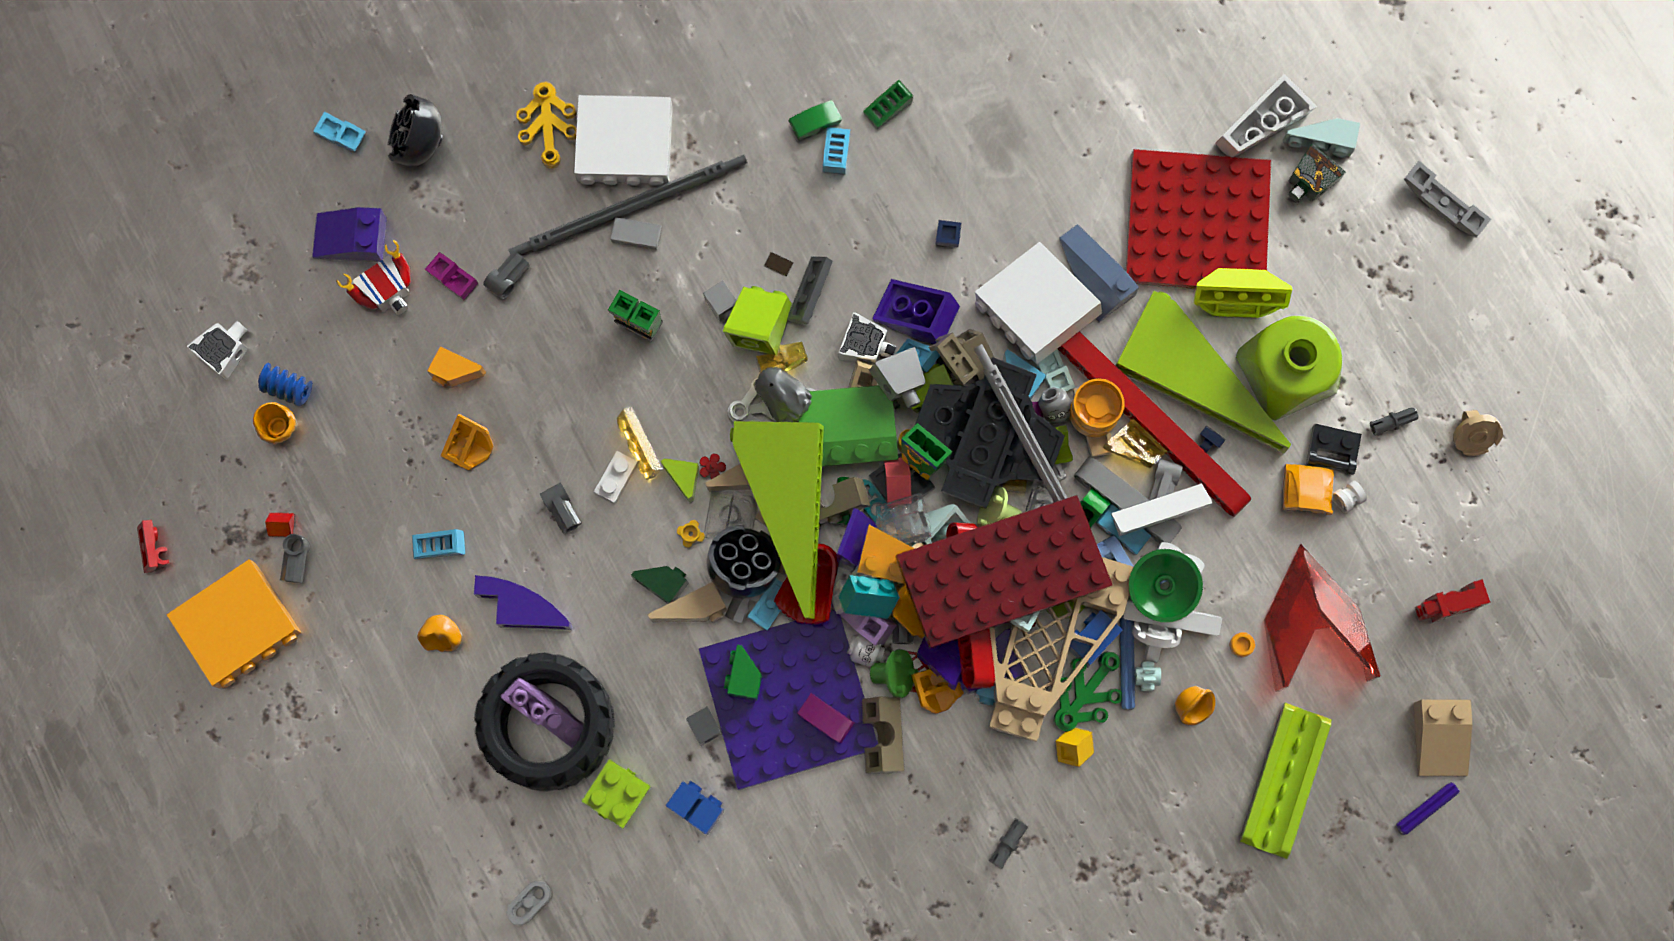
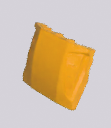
M1285 464L1283 510H1305L1312 513L1332 515L1333 470L1322 467Z

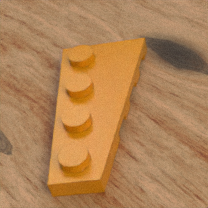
M868 524L857 572L905 584L895 556L915 548Z

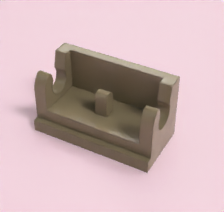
M953 333L938 337L935 340L936 344L928 347L931 352L937 350L956 378L952 381L954 385L962 386L979 372Z

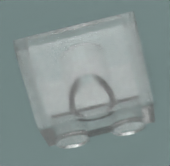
M922 493L876 506L877 529L905 544L912 542L921 543L932 537L931 525Z

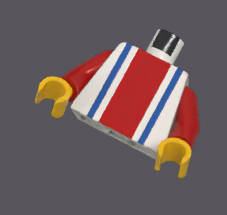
M393 240L396 245L395 250L390 251L385 244V251L389 254L353 280H351L349 275L343 273L347 278V283L341 285L336 280V284L341 288H346V292L361 306L372 310L379 308L382 312L392 308L396 315H400L408 309L403 298L409 295L407 287L411 284L410 267L403 254L398 252V242Z

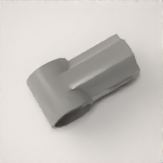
M1163 459L1159 460L1149 500L1173 493L1182 472V465Z

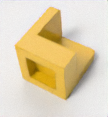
M1074 728L1063 733L1056 740L1058 762L1080 767L1094 753L1092 732Z

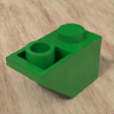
M737 645L736 651H731L729 665H733L731 675H726L724 689H728L727 693L729 696L757 701L762 675L743 646Z

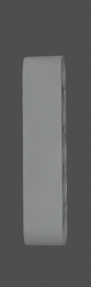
M1088 457L1074 474L1075 479L1088 490L1095 489L1109 500L1111 505H1114L1119 510L1150 501L1092 457ZM1171 519L1144 528V530L1159 544L1162 542L1171 543L1182 529V526L1175 519Z

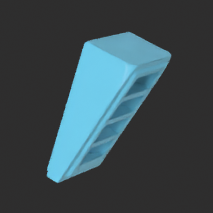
M827 128L823 172L846 174L850 129ZM831 135H845V139L831 138ZM841 143L844 144V147L831 146L830 144ZM830 150L841 151L843 154L830 153ZM829 158L842 159V162L829 161Z
M453 529L412 535L414 559L465 554V540L462 530ZM442 538H445V550H443ZM432 539H435V551H433ZM422 540H426V552L424 553Z

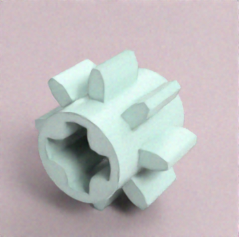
M1142 661L1141 667H1135V685H1141V691L1155 690V686L1161 685L1160 667H1154V662Z

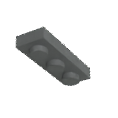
M811 256L787 320L798 324L809 323L817 300L821 295L826 277L829 274L833 262L828 257Z

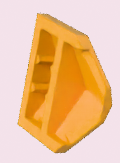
M458 414L440 456L466 470L472 469L487 460L492 453L494 446L488 429Z
M931 668L912 674L921 707L934 714L948 710L964 694L959 682L956 689L952 690L948 687V682L940 675L937 676L931 671Z

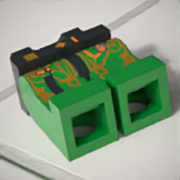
M621 290L618 291L608 308V312L614 315V322L651 342L663 323L660 310L643 301L639 303L637 298Z

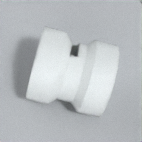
M1354 480L1347 484L1345 489H1339L1333 493L1335 503L1344 513L1352 510L1355 504L1360 505L1367 500L1363 488Z

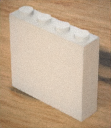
M578 95L574 171L577 182L586 185L594 184V182L615 185L619 182L633 186L640 183H649L653 186H661L663 183H668L672 123L671 98Z
M1038 242L975 291V304L982 313L986 312L990 316L993 325L998 329L1001 327L1006 332L1007 339L1012 344L1016 343L1020 347L1024 357L1028 360L1032 359L1036 364L1102 314L1101 302L1041 242Z

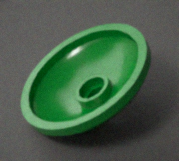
M1158 549L1147 553L1137 561L1129 577V593L1133 604L1144 616L1158 622H1174L1185 618L1197 607L1203 592L1202 575L1195 562L1184 553L1172 549ZM1161 581H1168L1169 587L1161 589Z

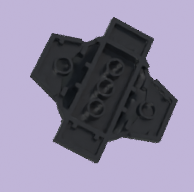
M992 357L990 359L993 365L996 364L1053 470L1065 435L1043 417L1038 416L1034 411L1029 394L1037 374ZM985 375L982 380L976 381L967 387L961 385L930 384L915 425L917 423L952 451V454L945 462L949 471L941 492L986 509L995 486L1003 484L1008 480L1042 481Z

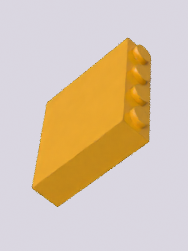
M250 559L166 614L211 685L219 689L232 685L237 676L242 673L247 674L256 668L255 664L261 660L272 658L277 653V649L283 645H291L297 640V636L301 634L298 626L257 564Z

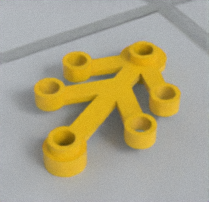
M541 82L533 90V100L525 108L519 109L516 112V117L519 123L527 124L531 120V115L540 105L542 113L527 130H521L518 133V139L522 145H529L532 143L533 137L543 127L545 150L541 154V160L545 167L553 169L560 164L561 158L558 151L554 149L552 125L564 133L568 140L576 139L577 128L574 125L566 124L553 114L550 104L562 111L563 116L567 119H572L576 116V109L573 104L565 103L556 96L555 87L551 83ZM548 90L546 95L540 94L541 91ZM567 109H573L572 113H565ZM523 113L527 114V117H526V118H524V119H521V118H520V115H521V114H523ZM569 130L575 131L573 135L567 134ZM523 135H529L527 140L521 139ZM548 154H554L552 159L546 158Z

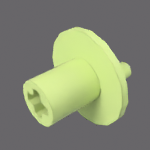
M995 487L987 508L980 507L977 518L978 527L1022 513L1020 509L1007 504L1008 494L1005 488Z

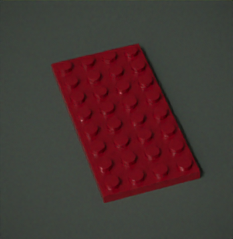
M1077 495L895 556L929 649L1113 586Z

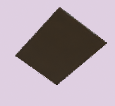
M771 252L764 266L787 276L794 262Z

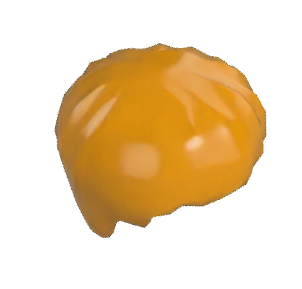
M272 402L261 405L255 411L253 425L257 436L261 440L277 444L283 443L291 437L295 431L296 420L293 412L288 407Z
M434 615L427 618L417 635L418 641L427 651L452 652L459 647L462 640L458 626L445 615Z

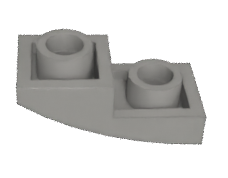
M761 578V579H759V580L752 581V582H749V583H756V582L762 581V580H764V579ZM763 593L752 598L742 599L733 597L725 616L742 623L749 610V600L758 602Z

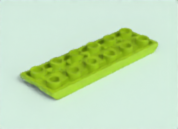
M1284 703L1239 842L1288 859L1327 740L1332 719Z

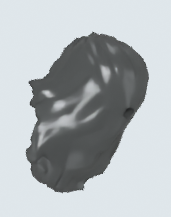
M767 368L759 374L758 379L755 381L756 393L760 395L776 422H795L802 417L811 405L812 395L810 391L800 381L781 368Z

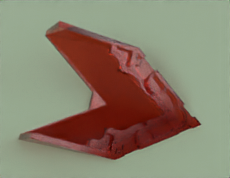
M1300 544L1276 593L1270 610L1264 619L1275 692L1289 686L1314 631L1319 629L1331 628L1363 664L1366 682L1381 677L1360 608L1307 549Z

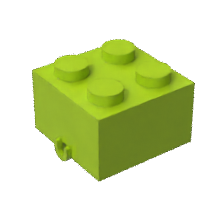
M609 759L581 802L597 811L598 815L605 820L608 818L621 828H624L651 786L636 777V773L627 768L625 770Z

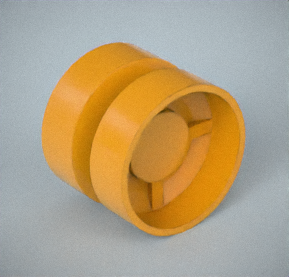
M1091 379L1083 383L1076 391L1070 405V420L1075 429L1089 437H1101L1111 432L1124 411V397L1121 390L1114 383L1106 379Z

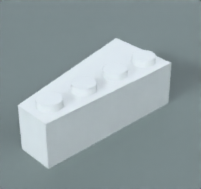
M1284 74L1215 144L1227 156L1236 157L1307 116L1317 106Z

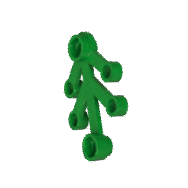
M1104 652L1100 655L1098 660L1100 667L1086 685L1084 671L1087 668V663L1082 667L1074 678L1076 698L1071 705L1068 691L1072 688V682L1059 697L1060 708L1054 715V722L1060 730L1071 731L1078 722L1095 721L1103 723L1108 719V712L1104 708L1098 707L1091 712H1079L1084 704L1100 702L1117 704L1122 701V692L1118 689L1112 688L1107 692L1093 693L1109 671H1115L1119 667L1120 658L1116 653ZM1112 657L1114 664L1109 666L1108 660ZM1074 658L1071 661L1070 667L1072 671L1076 668V662H1081L1082 658ZM1061 677L1060 681L1062 682L1063 680H1067L1068 678ZM1113 692H1116L1118 696L1113 701L1111 695ZM1098 711H1102L1103 717L1101 719L1097 718ZM1068 714L1070 716V721L1068 723H1065L1064 717Z

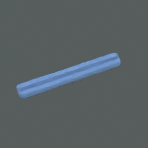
M1122 616L1120 618V627L1123 629L1120 633L1121 708L1131 710L1135 708L1134 635L1132 634L1134 621L1126 620Z

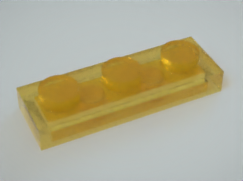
M632 406L624 408L617 417L618 427L627 439L629 450L634 453L638 461L637 464L640 472L644 474L646 480L656 477L662 467Z

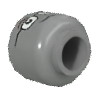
M1052 387L1042 393L1038 404L1045 419L1053 423H1061L1067 420L1070 416L1071 405L1067 392L1061 388Z

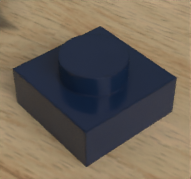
M938 220L936 245L959 247L962 222Z

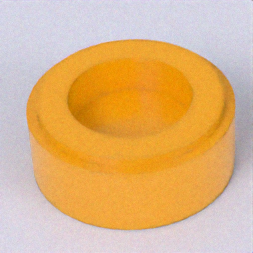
M1240 632L1231 638L1229 647L1235 656L1247 657L1254 651L1255 641L1250 634Z

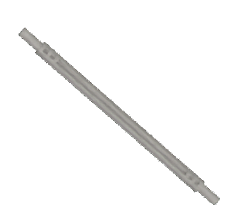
M982 344L975 347L974 351L985 369L983 372L1052 500L1057 502L1066 499L1067 496L996 364L993 365Z

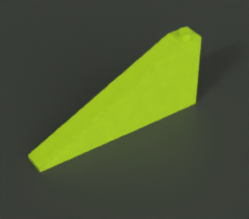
M1153 291L1116 367L1125 375L1285 453L1290 448L1291 443L1176 301L1172 300L1164 292Z
M734 421V428L732 427L730 430V440L733 442L737 457L805 618L815 619L824 426L820 423Z

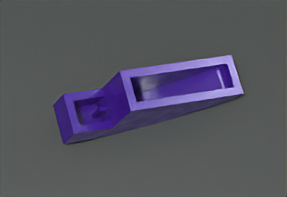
M475 575L474 595L477 598L498 599L496 625L500 628L572 630V624L539 594L508 580Z

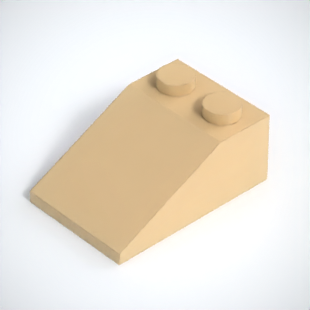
M1419 700L1414 702L1418 776H1468L1472 736L1471 700Z

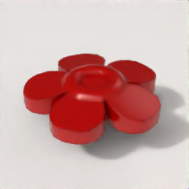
M716 453L711 454L710 458L703 456L699 461V464L703 467L699 473L704 478L710 474V479H713L720 475L719 472L726 470V464L719 462L720 456Z

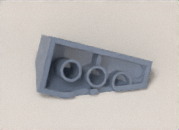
M1078 224L1059 237L1074 276L1101 302L1102 314L1096 318L1098 322H1101L1136 295L1139 286Z

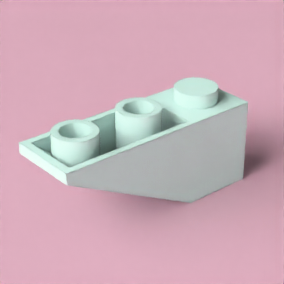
M1336 118L1288 130L1282 142L1296 148H1309L1313 144L1322 152H1330L1337 157H1350L1356 148L1360 123Z

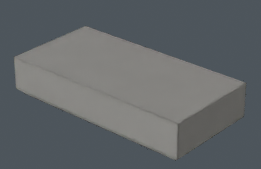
M615 217L611 241L657 249L661 225Z

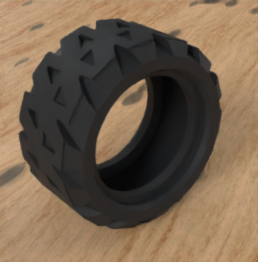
M545 652L528 654V657L516 658L502 666V670L492 675L482 689L483 695L477 701L474 722H476L475 736L479 749L483 752L487 763L507 780L531 790H562L578 784L583 778H588L600 766L603 757L608 754L613 741V728H615L614 710L609 700L610 697L603 685L586 667L560 654L554 655ZM518 678L534 686L546 683L566 686L572 689L581 701L584 711L583 731L576 745L563 757L544 763L530 762L523 759L513 748L507 730L508 716L512 705L502 699L501 696Z

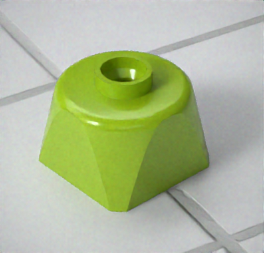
M1306 316L1283 318L1260 331L1238 349L1236 359L1260 406L1272 420H1279L1331 397L1338 392L1342 370L1341 348L1332 331L1318 320ZM1290 358L1296 359L1301 366L1294 364Z

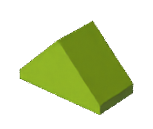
M666 458L661 460L663 468L688 502L692 503L695 497L699 473L698 463Z

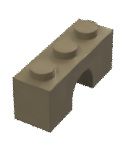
M852 477L833 484L835 498L828 507L823 505L820 497L819 529H821V524L827 522L834 524L842 521V517L850 514L851 516L854 508L863 513L864 508L871 506L863 479Z
M878 696L862 699L863 724L873 725L878 733V744L875 747L864 748L866 773L887 774L903 772L904 759L900 698Z

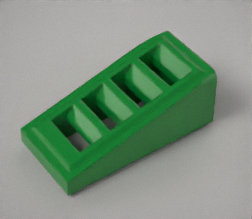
M898 80L863 110V113L878 129L913 102V95ZM897 92H898V93L901 95V97L903 98L902 100H901V99L899 98V96L896 94ZM889 98L894 100L895 106L888 100ZM881 104H884L890 111L886 112ZM875 109L883 116L881 119L873 112Z

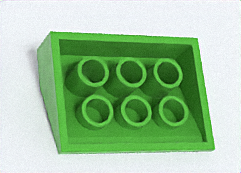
M879 385L810 391L812 395L811 405L798 421L820 423L824 426L822 466L898 459L893 401L887 398Z

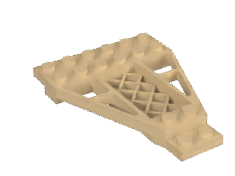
M1102 557L1113 586L1070 601L1074 603L1073 608H1071L1068 602L1063 603L1069 613L1060 618H1057L1052 607L1048 608L1054 621L1043 626L1037 617L1035 622L1039 629L1030 634L1020 629L1024 637L1015 641L1018 627L1012 624L1001 664L997 658L994 627L990 628L995 669V706L989 728L1034 742L1038 740L1043 718L1123 616L1129 597V577L1133 566ZM1081 605L1115 615V618L1097 641L1077 635L1074 632ZM1070 616L1067 630L1065 632L1060 621ZM1056 624L1062 636L1051 641L1045 629ZM1041 632L1047 644L1036 649L1030 637ZM1064 639L1059 655L1053 644ZM1026 640L1033 652L1021 657L1015 645ZM1075 640L1091 645L1092 647L1068 679L1062 683L1060 679L1070 642ZM1050 647L1056 659L1045 665L1039 652ZM1013 650L1018 660L1008 665ZM1035 655L1041 667L1030 673L1024 660ZM1020 663L1026 676L1015 681L1009 668ZM1057 663L1054 678H1052L1047 667ZM1043 670L1050 683L1038 688L1032 675ZM1028 678L1032 686L1020 682ZM1051 686L1050 692H1049V691H1046V690H1043V689H1045V688Z

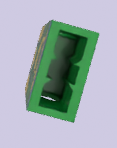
M918 423L901 439L903 461L912 467L916 474L921 475L927 480L952 454L949 448Z

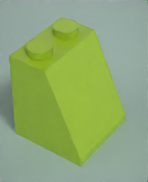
M751 286V288L743 287L724 326L723 333L733 347L777 356L792 303L788 296L781 291H773L771 293L757 286Z

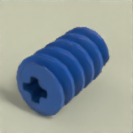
M266 363L259 375V390L262 393L268 392L270 396H277L280 400L285 399L288 403L294 402L296 406H302L310 396L313 385L312 381H309L306 385V378L304 376H301L296 381V373H292L288 378V370L285 369L279 374L280 367L276 366L271 371V364Z

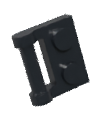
M1314 424L1306 465L1314 466L1317 464L1344 470L1346 474L1354 475L1357 468V457L1362 434ZM1317 450L1346 456L1348 461L1317 455Z

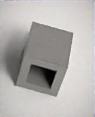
M722 280L703 293L706 303L719 322L724 319L728 320L737 301Z

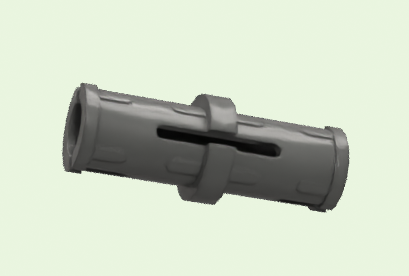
M1015 818L1004 837L1000 838V844L989 861L1003 869L1012 852L1017 850V844L1028 829V826Z

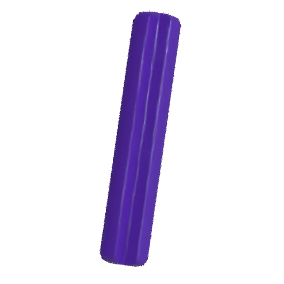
M1452 782L1445 785L1396 824L1397 829L1403 835L1411 832L1460 792L1458 787Z

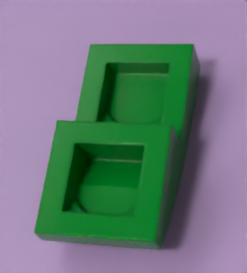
M833 100L804 110L789 118L788 121L799 140L818 134L820 129L840 124L842 117Z

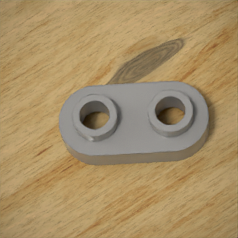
M542 881L530 883L508 906V919L516 925L528 923L550 900V887ZM537 889L543 891V896L540 899H537L534 895ZM520 907L525 910V914L522 917L517 915V909Z

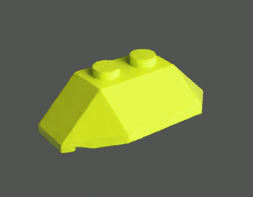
M1218 268L1197 282L1193 302L1212 316L1260 318L1279 309L1288 308L1293 289L1292 286L1266 270Z

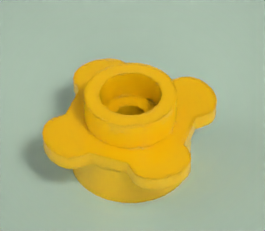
M691 520L684 526L677 528V534L682 537L683 546L686 548H690L697 541L702 542L705 538L696 520Z

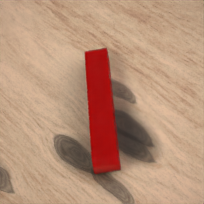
M952 522L947 527L946 537L948 538L978 527L974 523ZM990 629L958 639L962 680L965 687H993L995 683V669Z

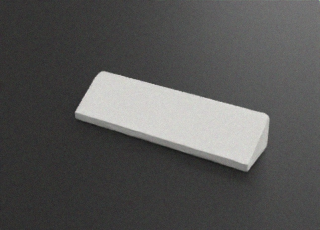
M1199 484L1111 513L1119 536L1210 507L1212 501L1203 485Z
M1132 600L1127 601L1123 618L1126 620L1211 635H1219L1222 624L1220 616L1192 611L1185 618L1174 622L1154 621L1144 616L1135 607Z

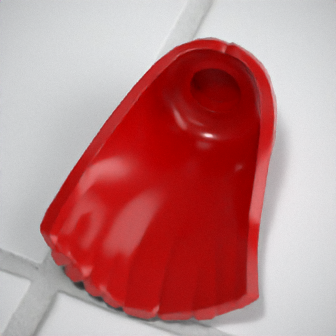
M818 544L815 619L804 617L788 577H786L776 594L774 602L778 609L794 621L806 624H819L830 619L834 583L839 567L837 554L831 547L825 544Z

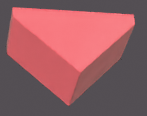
M902 457L897 460L884 461L887 506L911 505L909 465L903 461Z

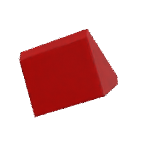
M270 513L265 521L268 537H287L293 534L295 514Z

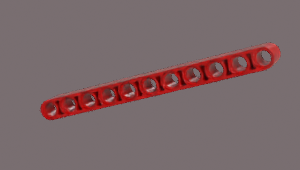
M1080 331L1057 348L1088 380L1106 379L1114 383L1121 390L1124 397L1123 413L1174 463L1182 465V470L1197 485L1202 484L1207 494L1226 513L1235 517L1251 501V496Z

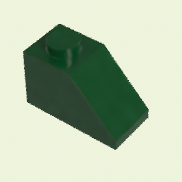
M669 566L633 571L631 577L667 604L677 600L689 584L687 579H685L686 574L677 567L671 569Z

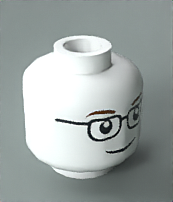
M858 633L857 636L853 635L847 654H850L853 662L871 667L876 661L881 662L885 648L881 647V644H872Z

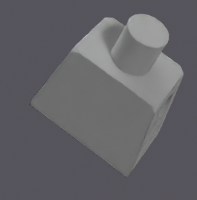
M915 347L879 360L869 369L871 375L890 401L902 397L907 408H912L920 403L916 391L923 387L925 378Z

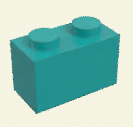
M849 575L838 596L844 614L884 619L889 618L900 598L893 581Z

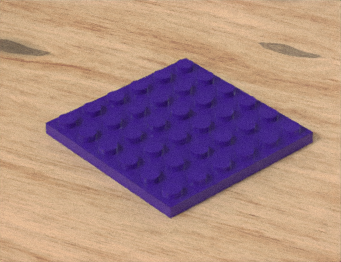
M835 609L830 611V619L823 623L806 624L792 621L771 627L767 631L764 629L699 648L738 790L864 754V748L875 747L878 744L873 725L863 724L862 699H865L855 663L851 660L850 654H847L850 646L841 616L836 613ZM737 645L743 646L762 675L757 701L729 696L727 693L728 689H724L726 675H731L733 665H729L731 651H736ZM811 693L854 722L842 743L837 742L797 714Z

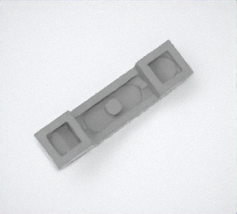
M1418 161L1404 178L1407 185L1439 216L1460 230L1478 237L1491 218L1475 205L1469 207L1434 179L1437 176L1434 172Z

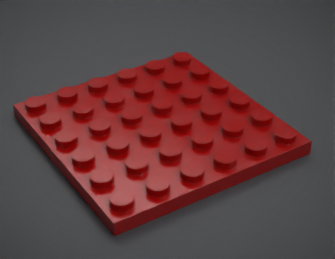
M1133 149L1126 272L1134 282L1143 285L1196 289L1197 282L1218 268L1267 271L1271 160Z

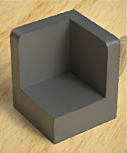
M708 707L701 709L686 719L701 746L722 735Z

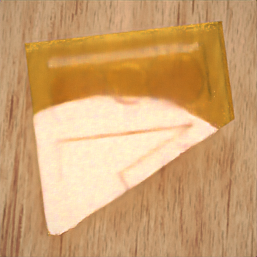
M1134 419L1127 423L1103 446L1105 450L1147 468H1151L1167 452Z

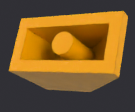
M441 346L427 370L432 377L431 381L443 387L445 384L454 387L483 377L486 373L483 366Z

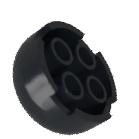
M408 94L403 99V103L406 104L400 111H396L391 125L388 145H391L392 153H389L388 158L390 161L406 166H418L428 161L435 153L437 147L440 146L443 138L442 118L439 110L432 102ZM401 127L410 129L409 131H399Z
M736 525L722 530L712 540L707 555V571L711 581L723 593L735 598H752L761 595L772 586L778 575L781 560L771 536L766 532L744 528L745 525ZM761 578L764 579V580L759 581V582H756V583H749V582H752V581L759 580V579H761Z

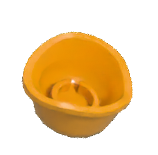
M1197 686L1188 687L1183 690L1175 701V709L1180 717V721L1187 725H1196L1205 721L1211 716L1215 708L1214 693L1209 689L1204 690Z

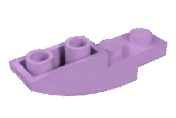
M518 678L501 696L502 699L539 726L541 724L571 748L578 742L584 723L574 717L566 706L538 687Z

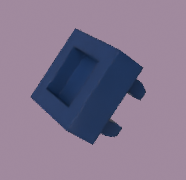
M1207 425L1200 433L1205 437L1200 447L1206 453L1213 444L1220 448L1226 440Z

